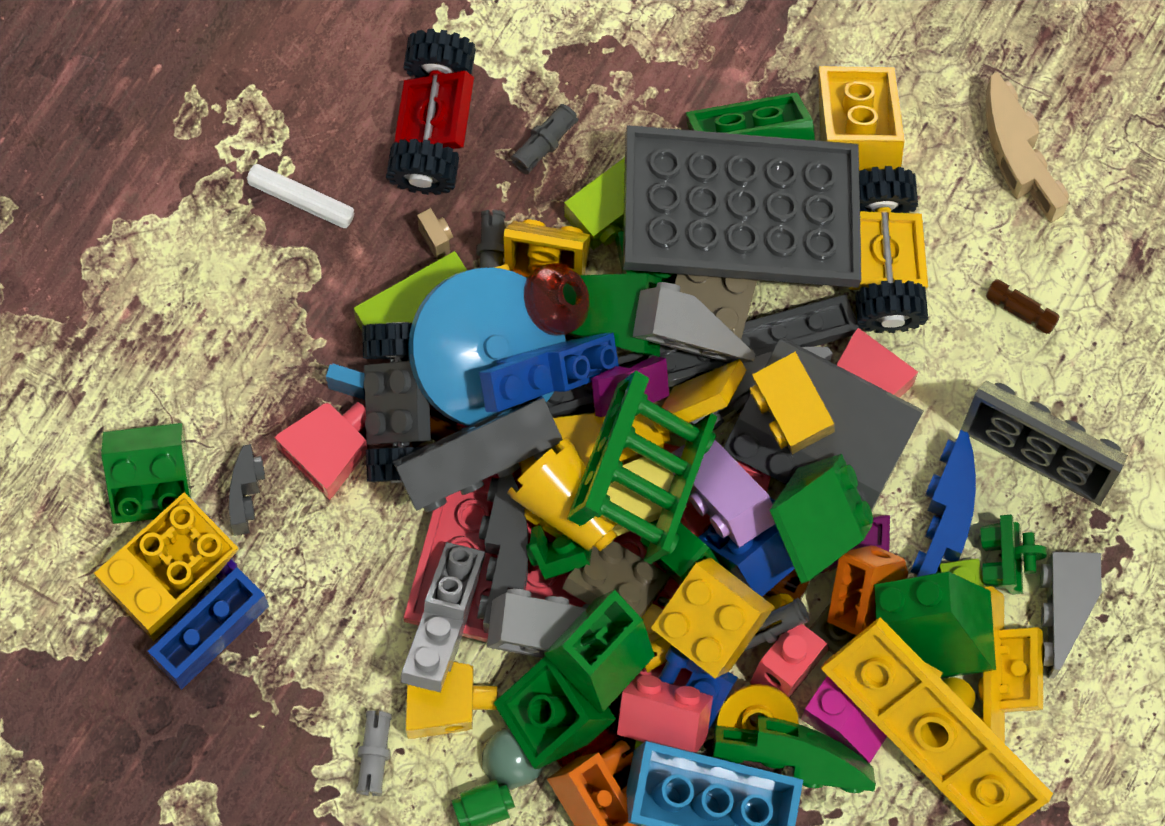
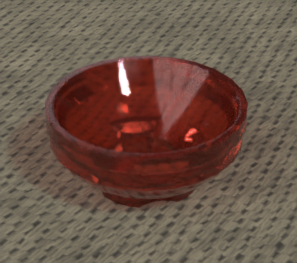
M551 263L538 267L529 275L524 287V301L527 312L534 324L545 333L563 336L575 331L585 322L590 304L588 289L581 276L571 267L561 263ZM565 284L572 286L576 292V302L574 305L569 304L563 296Z

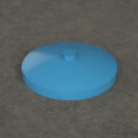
M501 268L471 269L457 273L439 283L420 304L409 334L410 366L415 381L428 402L445 417L459 424L470 426L497 413L486 412L479 372L497 366L496 361L565 342V332L554 304L531 280L518 273ZM555 391L542 396L545 402L550 399Z

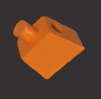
M872 545L850 550L840 557L827 622L858 635L876 621L874 584L907 579L908 568L904 558Z

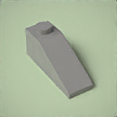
M659 282L655 288L640 290L633 337L726 363H731L738 359L742 363L755 361V353L695 296L680 292V286Z

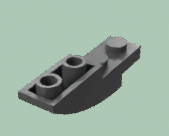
M512 474L500 478L492 477L487 501L493 502L491 516L483 515L479 531V539L485 540V553L498 555V558L490 557L486 580L492 581L489 596L482 595L477 619L484 620V633L489 631L492 600L506 593L508 589L526 590L529 559L526 549L528 544L527 523L524 516V507L507 494L511 487L519 491Z

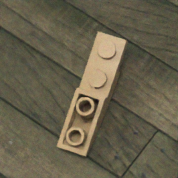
M996 72L991 75L986 89L985 109L990 143L997 164L1015 198L1019 199L1030 192L1049 222L1052 223L1064 216L1069 204L1068 192L1065 186L1059 180H1054L1048 172L1047 162L1043 154L1038 149L1033 150L1040 133L1036 118L1031 112L1024 111L1018 102V94L1014 86L1009 81L1004 82L1000 74Z

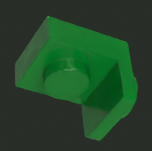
M540 525L532 527L530 543L526 545L527 554L531 564L534 567L539 566L544 579L573 571L574 568H583L586 564L590 565L592 549L587 551L565 535L549 543Z

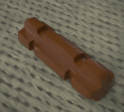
M1000 279L992 282L986 293L988 300L997 305L1000 303L1004 304L1003 309L1029 324L1033 321L1037 324L1036 328L1046 334H1050L1054 330L1060 318L1058 313L1049 308L1045 310L1040 308L1041 303L1017 289L1011 291L1008 289L1010 285Z

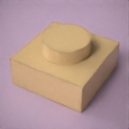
M431 208L418 214L419 230L436 260L450 254L449 240L453 238V235L445 219L442 217L437 220Z

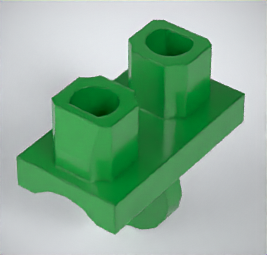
M1012 514L1000 515V523L980 528L982 548L985 551L1002 550V562L983 563V583L994 588H1006L1012 595L1024 594L1022 561H1024V573H1036V561L1047 557V547L1035 545V534L1032 532L1023 533V545H1021L1020 524L1014 522Z

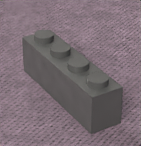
M540 396L497 412L393 461V464L415 510L418 511L424 508L425 512H430L447 503L445 497L458 491H461L462 495L471 493L484 485L482 480L496 473L499 478L507 476L521 468L519 465L521 461L534 456L535 460H538L551 448L556 452L557 448L555 445L560 444L559 442L563 439L544 397Z

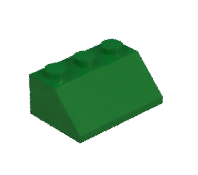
M797 92L686 112L688 128L692 131L815 140L813 119Z

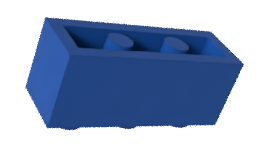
M236 567L148 650L150 657L182 690L269 607L266 596Z

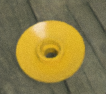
M762 684L744 686L731 693L721 707L717 718V726L756 730L757 722L750 719V716L754 713H762L765 717L799 724L798 713L791 699L779 689Z

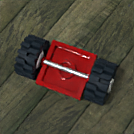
M428 29L427 33L423 30H418L417 33H411L410 37H408L403 68L407 70L409 76L415 75V79L404 80L395 139L390 148L386 179L390 180L389 183L392 185L398 184L397 188L402 190L408 188L409 192L412 193L422 191V194L429 195V192L440 195L441 191L449 193L450 190L455 188L459 154L453 152V149L464 148L474 83L472 71L476 51L475 44L469 42L470 39L467 37L459 38L460 34L454 32L450 35L447 34V30H441L439 33L435 32L434 29Z

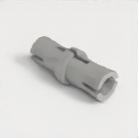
M366 711L363 746L358 748V757L361 758L358 787L356 788V793L369 796V792H372V796H382L385 761L390 759V750L387 749L390 720L392 719V714L379 711L378 716L376 711Z

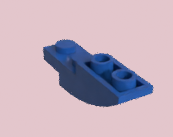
M603 333L565 341L496 361L497 366L479 372L486 412H500L553 391L566 392L590 383L593 377L615 366H619L614 333Z
M963 430L960 431L956 442L948 439L939 460L946 463L942 476L933 474L925 496L932 498L927 511L936 515L933 516L925 535L926 538L932 540L927 553L919 550L910 571L917 575V577L936 574L942 558L951 562L959 561L969 534L974 512L976 471L969 434Z

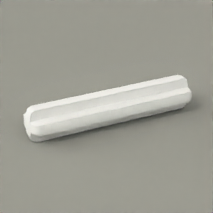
M254 164L248 173L247 183L250 186L339 227L347 228L353 220L355 213L352 207L268 168Z

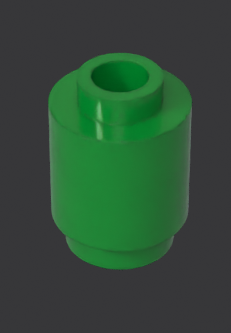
M497 779L460 792L461 797L451 800L460 826H490L509 819L508 810L515 808L508 785L499 786Z

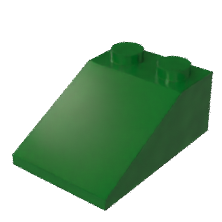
M842 454L799 467L769 509L801 584L810 581L862 542L872 527L873 515L871 508L866 501L861 500L857 490L858 480L856 473L850 464H846Z

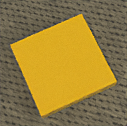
M738 359L673 387L662 408L688 423L728 406L747 370L742 361ZM653 422L659 433H665L669 431L661 425Z

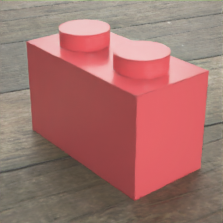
M637 675L622 692L617 735L641 742L648 741L697 753L708 736L713 696L701 693L698 689L691 686L680 687L662 682L655 676Z

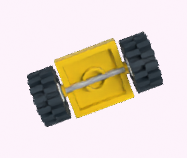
M885 166L884 169L872 167V171L860 170L861 282L858 288L849 287L850 290H860L855 293L857 323L860 329H865L868 332L875 330V333H883L884 331L895 333V330L905 332L909 331L908 328H919V325H924L928 320L926 298L928 277L922 214L910 213L914 212L916 207H918L915 173L912 174V171L909 169L905 171L903 167L892 169V166Z

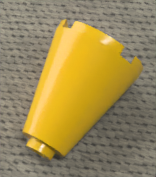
M565 438L559 442L564 447L562 451L555 453L551 448L518 479V482L522 485L519 491L511 487L507 494L514 501L587 551L596 547L601 552L618 536L613 530L618 524L602 515L599 518H592L582 526L567 519L586 467L573 444L568 438Z

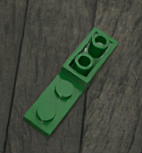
M759 715L757 717L756 730L715 725L713 757H719L722 760L737 764L744 761L760 762L766 767L775 769L792 766V777L802 779L803 786L808 788H821L824 785L840 787L843 791L849 793H861L864 790L875 791L874 768L856 752L821 732L796 723Z

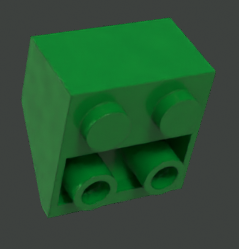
M182 423L103 432L101 457L113 524L155 519L184 492L191 498L188 456Z
M616 590L596 598L544 653L599 713L606 710L655 656L643 619Z

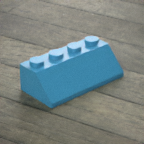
M645 741L633 752L626 789L628 823L639 826H795L803 780Z

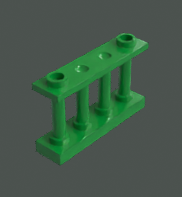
M634 371L618 383L567 519L582 526L594 517L599 518L602 515L650 542L644 561L652 564L664 555L669 556L678 544L680 535L676 532L703 456L709 451L715 440L716 434L712 431L718 416L711 413L694 425L647 400L648 395L644 392L649 377ZM641 414L687 440L681 458L636 434L635 428L632 427L635 416ZM628 447L673 472L675 475L669 491L667 492L622 467L623 462L619 459L623 449ZM615 481L661 506L662 511L657 525L655 526L611 502L610 496L607 495L610 483Z

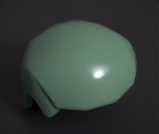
M508 727L496 732L488 740L482 752V769L489 780L497 779L499 786L507 784L509 790L531 784L540 776L544 767L540 769L532 767Z

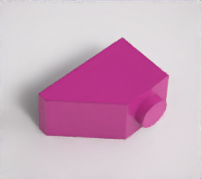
M826 676L804 709L801 720L819 732L837 740L856 752L869 764L887 738L876 724L828 676Z

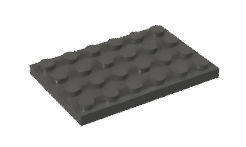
M627 125L625 132L623 270L858 288L861 282L859 144Z

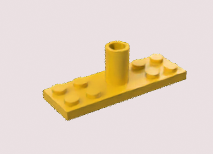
M881 617L827 659L821 667V670L975 826H1016L1050 801L1053 793L972 711L976 695L971 685L963 679L956 677L942 680Z

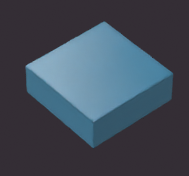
M330 364L326 374L328 389L365 400V374L343 366Z

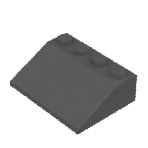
M781 337L765 367L796 351L834 422L835 432L792 455L788 446L780 449L769 426V423L774 421L769 410L761 414L750 394L724 449L732 457L786 485L799 467L842 454L846 464H850L856 473L858 480L857 490L861 500L866 501L871 511H873L924 410Z
M986 380L975 393L961 430L968 432L969 437L1101 506L1121 472L1128 455L1121 452V448L1116 443L1108 439L1098 440L1087 434L1085 428L1071 420L1062 421L1051 415L1050 410L1046 406L1035 401L1028 403L1015 396L1014 390L1002 383L993 384Z

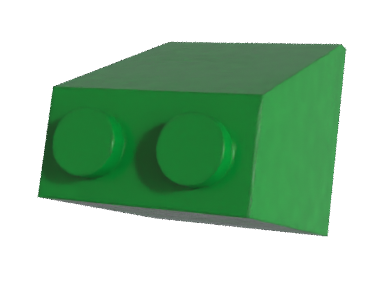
M949 571L874 584L876 620L881 617L925 663L943 672L941 679L996 670L990 590Z

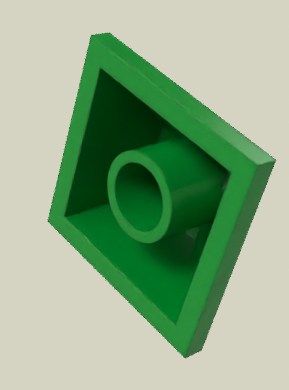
M546 656L494 702V705L534 769H540L588 745L616 720L609 707L604 712L599 713Z

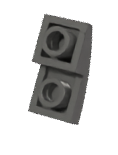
M251 444L243 445L238 455L230 484L229 515L234 536L250 533L248 521L255 520L252 496L245 497V495L260 493L258 480L265 479L262 456H254Z

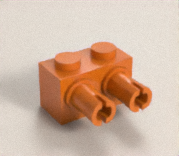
M619 740L613 747L601 755L597 752L577 757L547 778L574 826H637L628 823L627 786L621 790L613 777L632 763L633 752L627 755L624 754L631 749L625 741Z

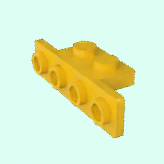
M987 586L983 588L991 591L996 670L983 672V677L979 679V696L983 701V717H980V719L1005 744V712L1043 710V631L1038 627L1004 630V595L993 586Z

